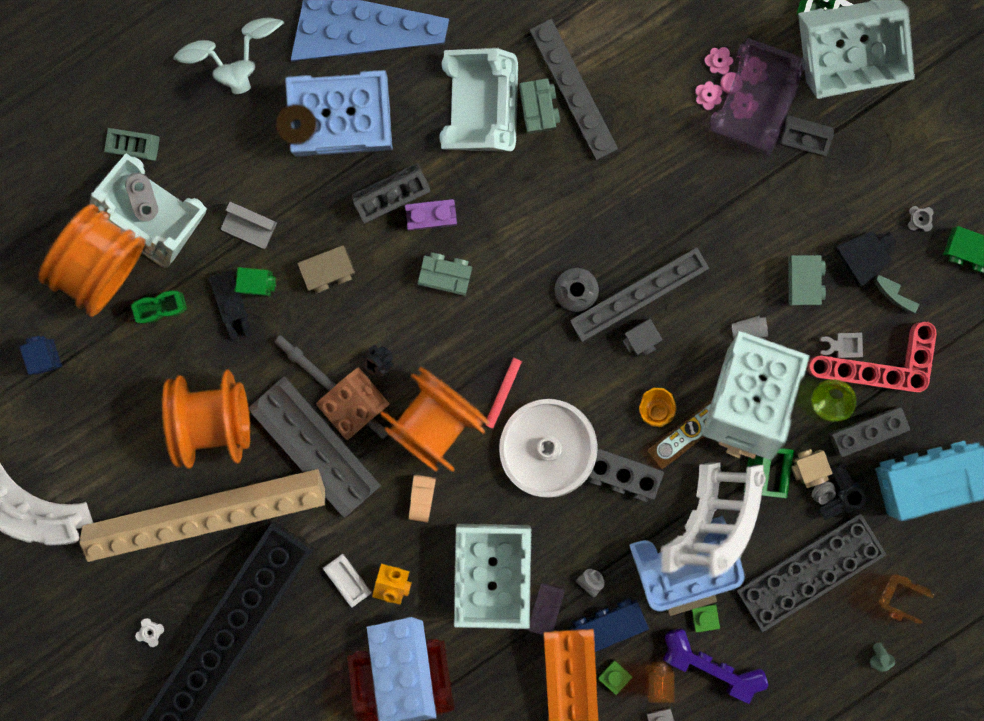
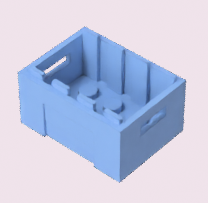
M385 71L360 72V75L312 78L311 76L286 77L288 106L292 104L304 105L313 112L317 120L316 133L309 142L302 145L290 144L291 153L295 157L393 150L388 77ZM348 107L356 109V113L353 116L347 115L346 110ZM325 108L331 111V115L327 118L321 114ZM299 120L294 121L292 127L299 129L301 122Z

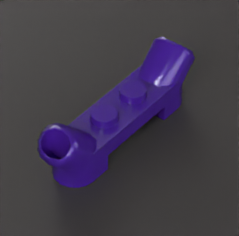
M681 628L667 632L664 637L668 647L663 658L665 662L686 672L689 664H692L730 684L727 689L729 695L750 704L754 694L766 690L769 685L765 672L760 668L738 675L733 672L735 668L724 662L718 665L711 661L713 657L702 651H699L698 654L692 652L686 632Z

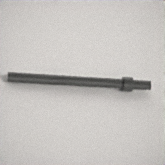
M281 335L274 341L276 345L288 354V359L293 363L297 362L328 391L336 386L333 381L303 356L304 352L297 346L294 348ZM374 418L366 424L382 439L388 435L384 430L385 428Z

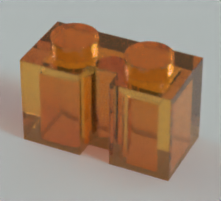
M651 662V666H646V697L649 703H674V672L670 666L666 665V662Z

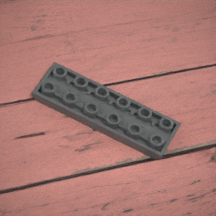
M285 376L249 407V411L303 472L319 469L325 487V497L344 518L381 486Z
M860 513L744 584L736 591L761 631L764 632L887 554Z

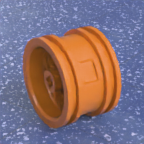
M94 204L85 207L67 226L48 254L38 278L42 284L49 283L51 290H62L75 299L76 307L79 309L87 307L86 313L89 316L98 314L114 297L136 265L146 243L145 239L141 236L135 238V232L131 229L124 231L108 220L109 214L105 211L99 212L98 207Z

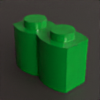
M167 291L161 293L156 298H142L131 305L137 323H153L160 320L163 316L174 317L187 310L183 293L177 291Z

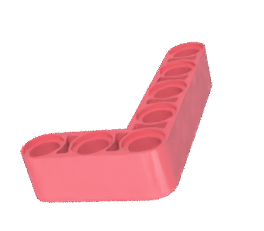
M918 322L911 327L904 368L827 356H814L807 362V371L815 378L909 392H922L929 385L936 329L929 322ZM921 326L926 327L928 330V336L924 340L918 336V329ZM918 350L922 351L925 355L924 361L920 364L914 359V355ZM817 360H821L825 365L824 371L820 374L816 373L813 368ZM843 363L849 368V373L845 377H841L838 374V367ZM866 367L873 371V376L869 381L864 380L862 377V371ZM890 371H894L897 375V380L892 385L886 380L887 373ZM915 374L921 378V384L917 388H914L910 381L911 377Z

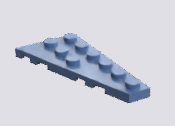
M303 0L291 62L444 44L449 19L362 0Z

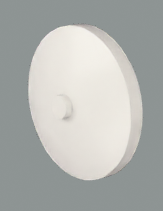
M555 399L536 400L518 409L507 421L500 439V459L507 476L521 490L539 497H559L577 489L590 475L597 457V439L590 421L576 407Z

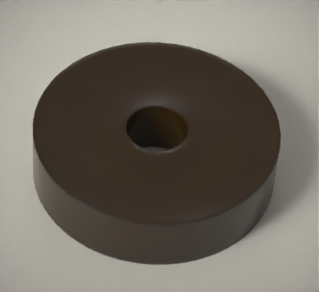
M292 104L285 107L279 113L276 127L284 141L292 145H302L314 137L317 130V120L313 112L306 106ZM296 120L301 122L299 129L292 127L293 122Z

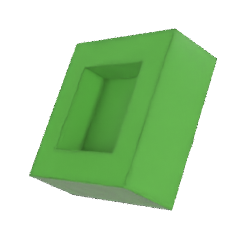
M716 604L692 609L696 633L720 629Z
M615 660L598 676V679L615 695L632 678V675Z

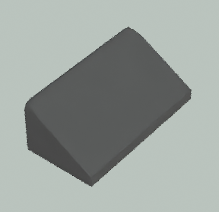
M787 116L779 144L827 156L834 136V128Z

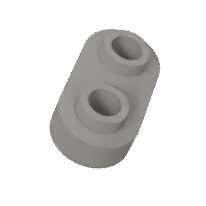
M139 172L129 175L125 182V188L135 216L141 221L154 219L158 213V205L150 180L146 175ZM136 183H143L141 190L134 189ZM144 206H150L148 213L142 212Z

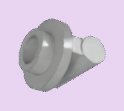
M587 569L575 581L592 597H595L605 584L601 573L593 569Z

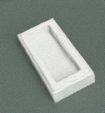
M341 554L323 568L351 608L372 593L344 554Z

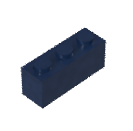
M631 598L617 603L618 607L610 611L607 607L595 612V617L587 620L586 617H582L573 621V626L569 627V630L593 629L596 652L647 631L649 628L637 600L632 601Z

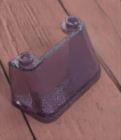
M747 38L746 43L741 44L736 57L740 59V66L724 107L718 113H713L709 126L712 127L711 131L717 135L770 156L805 70V63L803 57Z

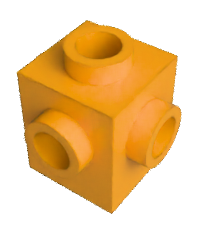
M381 564L372 597L401 605L403 595L408 596L412 582L407 581L410 571Z

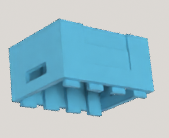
M964 440L950 444L951 449L942 451V447L927 450L928 455L919 457L918 453L903 456L904 461L895 463L894 459L879 462L881 467H877L875 470L887 515L902 521L983 500L984 446H979V443L966 444Z

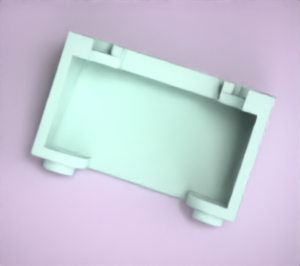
M498 48L444 50L442 69L449 77L453 78L451 125L445 126L440 133L441 149L513 151L516 145L518 61L515 54Z
M125 154L91 194L90 204L96 205L99 212L105 211L109 214L108 220L122 230L131 229L135 232V238L138 236L143 237L146 243L142 254L162 267H169L205 215L207 208L204 207L201 201L195 198H187L182 202L150 180L158 205V213L150 221L139 220L132 210L125 182L127 177L133 173L145 174L144 165L138 158ZM136 183L134 189L141 190L143 183ZM148 205L142 208L143 213L150 211V206Z

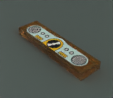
M712 399L647 449L661 469H664L705 437L702 436Z

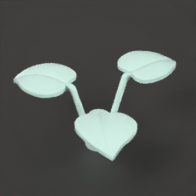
M261 18L246 24L241 30L242 34L246 35L244 37V60L223 65L216 53L212 51L216 47L215 43L207 40L195 41L184 46L173 58L182 63H195L207 56L213 57L219 66L213 72L214 78L229 85L232 93L241 94L251 88L248 75L251 74L255 67L253 62L248 61L249 40L269 35L284 24V22L274 18Z

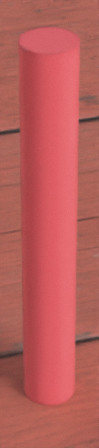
M515 358L512 359L487 417L490 423L486 426L494 428L522 361Z

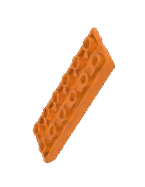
M593 629L544 632L549 721H598Z

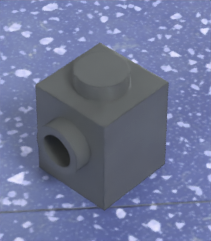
M648 319L624 333L626 339L622 341L629 353L634 351L635 355L641 353L645 356L656 350L654 345L663 339L651 319Z

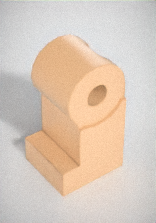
M414 475L409 520L428 523L436 478Z

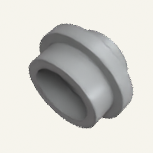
M831 482L816 485L812 491V498L822 505L831 502L836 496L835 486Z

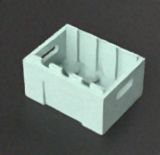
M871 0L829 10L817 9L798 13L806 83L817 98L914 79L908 8L901 0ZM862 35H868L866 42H860ZM838 40H844L842 47H836Z
M739 331L727 350L702 436L772 460L785 443L791 422L789 416L799 382L804 376L809 356ZM759 375H765L767 381H760ZM752 397H759L761 403L753 402Z
M457 524L455 627L529 628L530 525ZM495 557L498 560L497 565L490 566L488 563L489 558ZM491 581L497 584V588L493 591L488 589V583Z

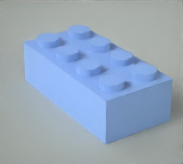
M409 617L367 627L379 721H424L436 718L423 621Z

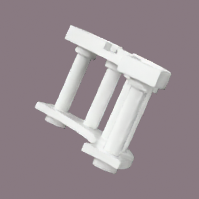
M716 462L699 465V482L696 497L700 498L697 510H692L685 525V534L678 536L671 543L662 547V572L671 573L680 569L685 564L710 566V576L715 577L728 570L736 562L749 541L758 515L762 486L765 483L763 465L747 467V473L721 472L720 463ZM721 481L746 483L744 500L718 499L719 483ZM717 509L738 510L740 514L735 525L711 523L714 511ZM709 533L729 535L721 545L703 544L706 535ZM698 553L710 554V556H701V555H697V554H698Z
M0 463V531L27 542L36 541L49 545L76 542L79 539L76 529L93 523L86 502L79 504H57L39 499L18 486L9 477Z

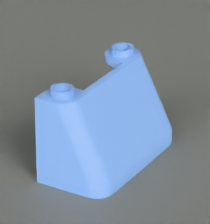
M723 516L714 518L711 521L714 524H726ZM709 533L706 535L703 544L721 545L729 535ZM644 540L629 544L649 605L657 611L667 610L735 589L744 581L740 557L728 570L715 577L710 576V566L688 564L669 573L662 572V552L657 554V550L652 542ZM698 553V554H697V555H701V556H710V554H702V553Z

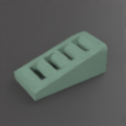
M108 128L104 152L118 155L128 154L131 157L155 161L160 138L150 134ZM117 135H120L118 149H115ZM127 136H129L128 149H127V151H126V150H125L126 140H127ZM139 138L138 151L135 152L136 141Z

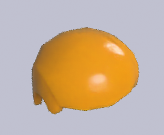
M654 387L643 394L639 411L644 422L652 427H663L673 420L676 414V403L672 394L666 389Z

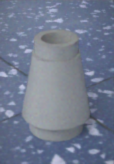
M760 316L732 323L733 338L736 337L739 331L761 339L762 337H768L766 317L760 318Z

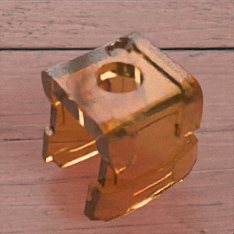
M893 574L888 581L879 604L882 608L888 610V616L902 621L904 617L914 623L922 624L923 620L889 605L898 583L928 597L934 598L935 595L931 593L930 589L917 583H911L909 578Z

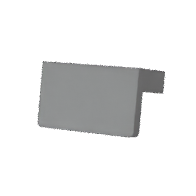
M229 202L226 209L228 213L221 230L265 249L277 222Z

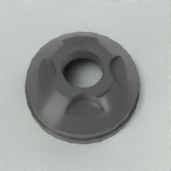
M571 268L558 277L554 291L558 303L564 309L572 312H582L596 302L599 287L596 278L589 271L582 268ZM575 282H580L584 286V294L580 297H575L570 293V286Z

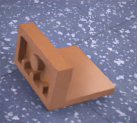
M358 367L322 397L316 405L342 436L348 440L390 405V403Z

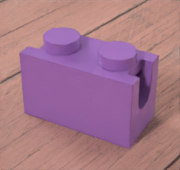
M454 199L405 205L409 231L457 226Z

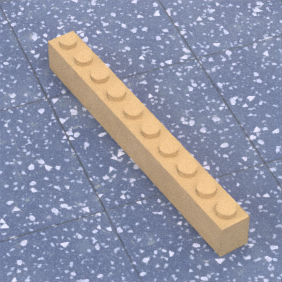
M319 469L83 525L80 545L87 561H94L325 505V487Z

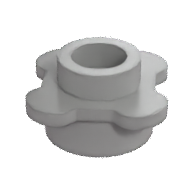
M917 206L911 207L909 210L911 221L908 223V227L911 230L923 229L924 231H930L933 227L931 223L932 215L934 214L933 210L930 207L925 209H919Z

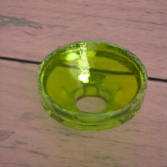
M829 379L816 386L812 393L811 404L814 411L821 418L832 422H839L853 414L856 407V395L847 383L836 379ZM833 389L840 390L843 397L841 399H834L830 396L829 391Z

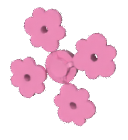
M722 47L719 50L712 48L710 54L705 57V64L710 66L712 73L719 72L725 75L721 78V87L714 85L711 81L706 82L705 85L697 86L695 90L698 95L696 102L702 104L706 110H711L714 105L721 103L720 96L723 90L728 94H734L733 101L729 104L730 109L733 110V116L736 119L750 118L752 112L757 110L758 104L755 100H752V94L747 93L744 95L738 91L742 87V80L749 81L751 85L757 84L758 81H764L767 78V73L764 71L766 64L760 62L759 58L755 56L750 57L748 62L741 64L742 71L739 76L737 73L728 72L729 65L733 63V58L729 56V49L726 47Z

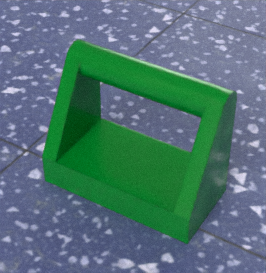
M780 448L777 452L784 454L778 492L767 490L771 460L758 455L754 459L749 457L747 467L763 465L765 483L762 486L761 495L787 498L794 450Z

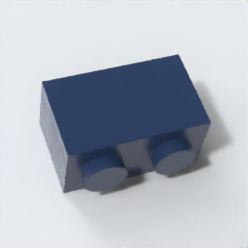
M36 336L27 339L26 345L20 346L29 375L42 374L62 367L54 339Z

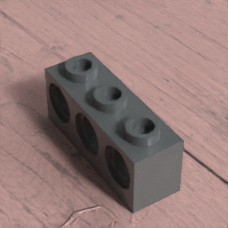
M415 163L352 194V198L363 222L366 223L430 192V188L419 164Z
M894 407L828 434L837 456L844 457L910 431V427L902 407Z
M597 448L596 462L604 461L607 469L602 474H597L592 470L588 476V482L600 486L602 482L611 484V490L622 494L626 490L634 492V498L648 502L649 498L655 500L664 471ZM620 469H627L630 473L629 479L625 482H619L616 478V474ZM643 477H650L653 481L652 487L648 490L640 488L639 483Z

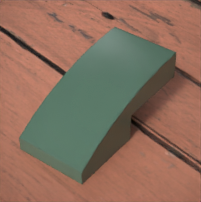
M880 275L874 276L873 282L888 300L910 314L916 313L919 304L897 294L901 287L900 284Z

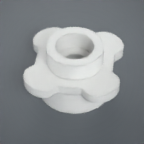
M146 618L141 622L142 627L136 633V639L147 642L150 647H155L159 643L158 638L160 634L164 632V627Z

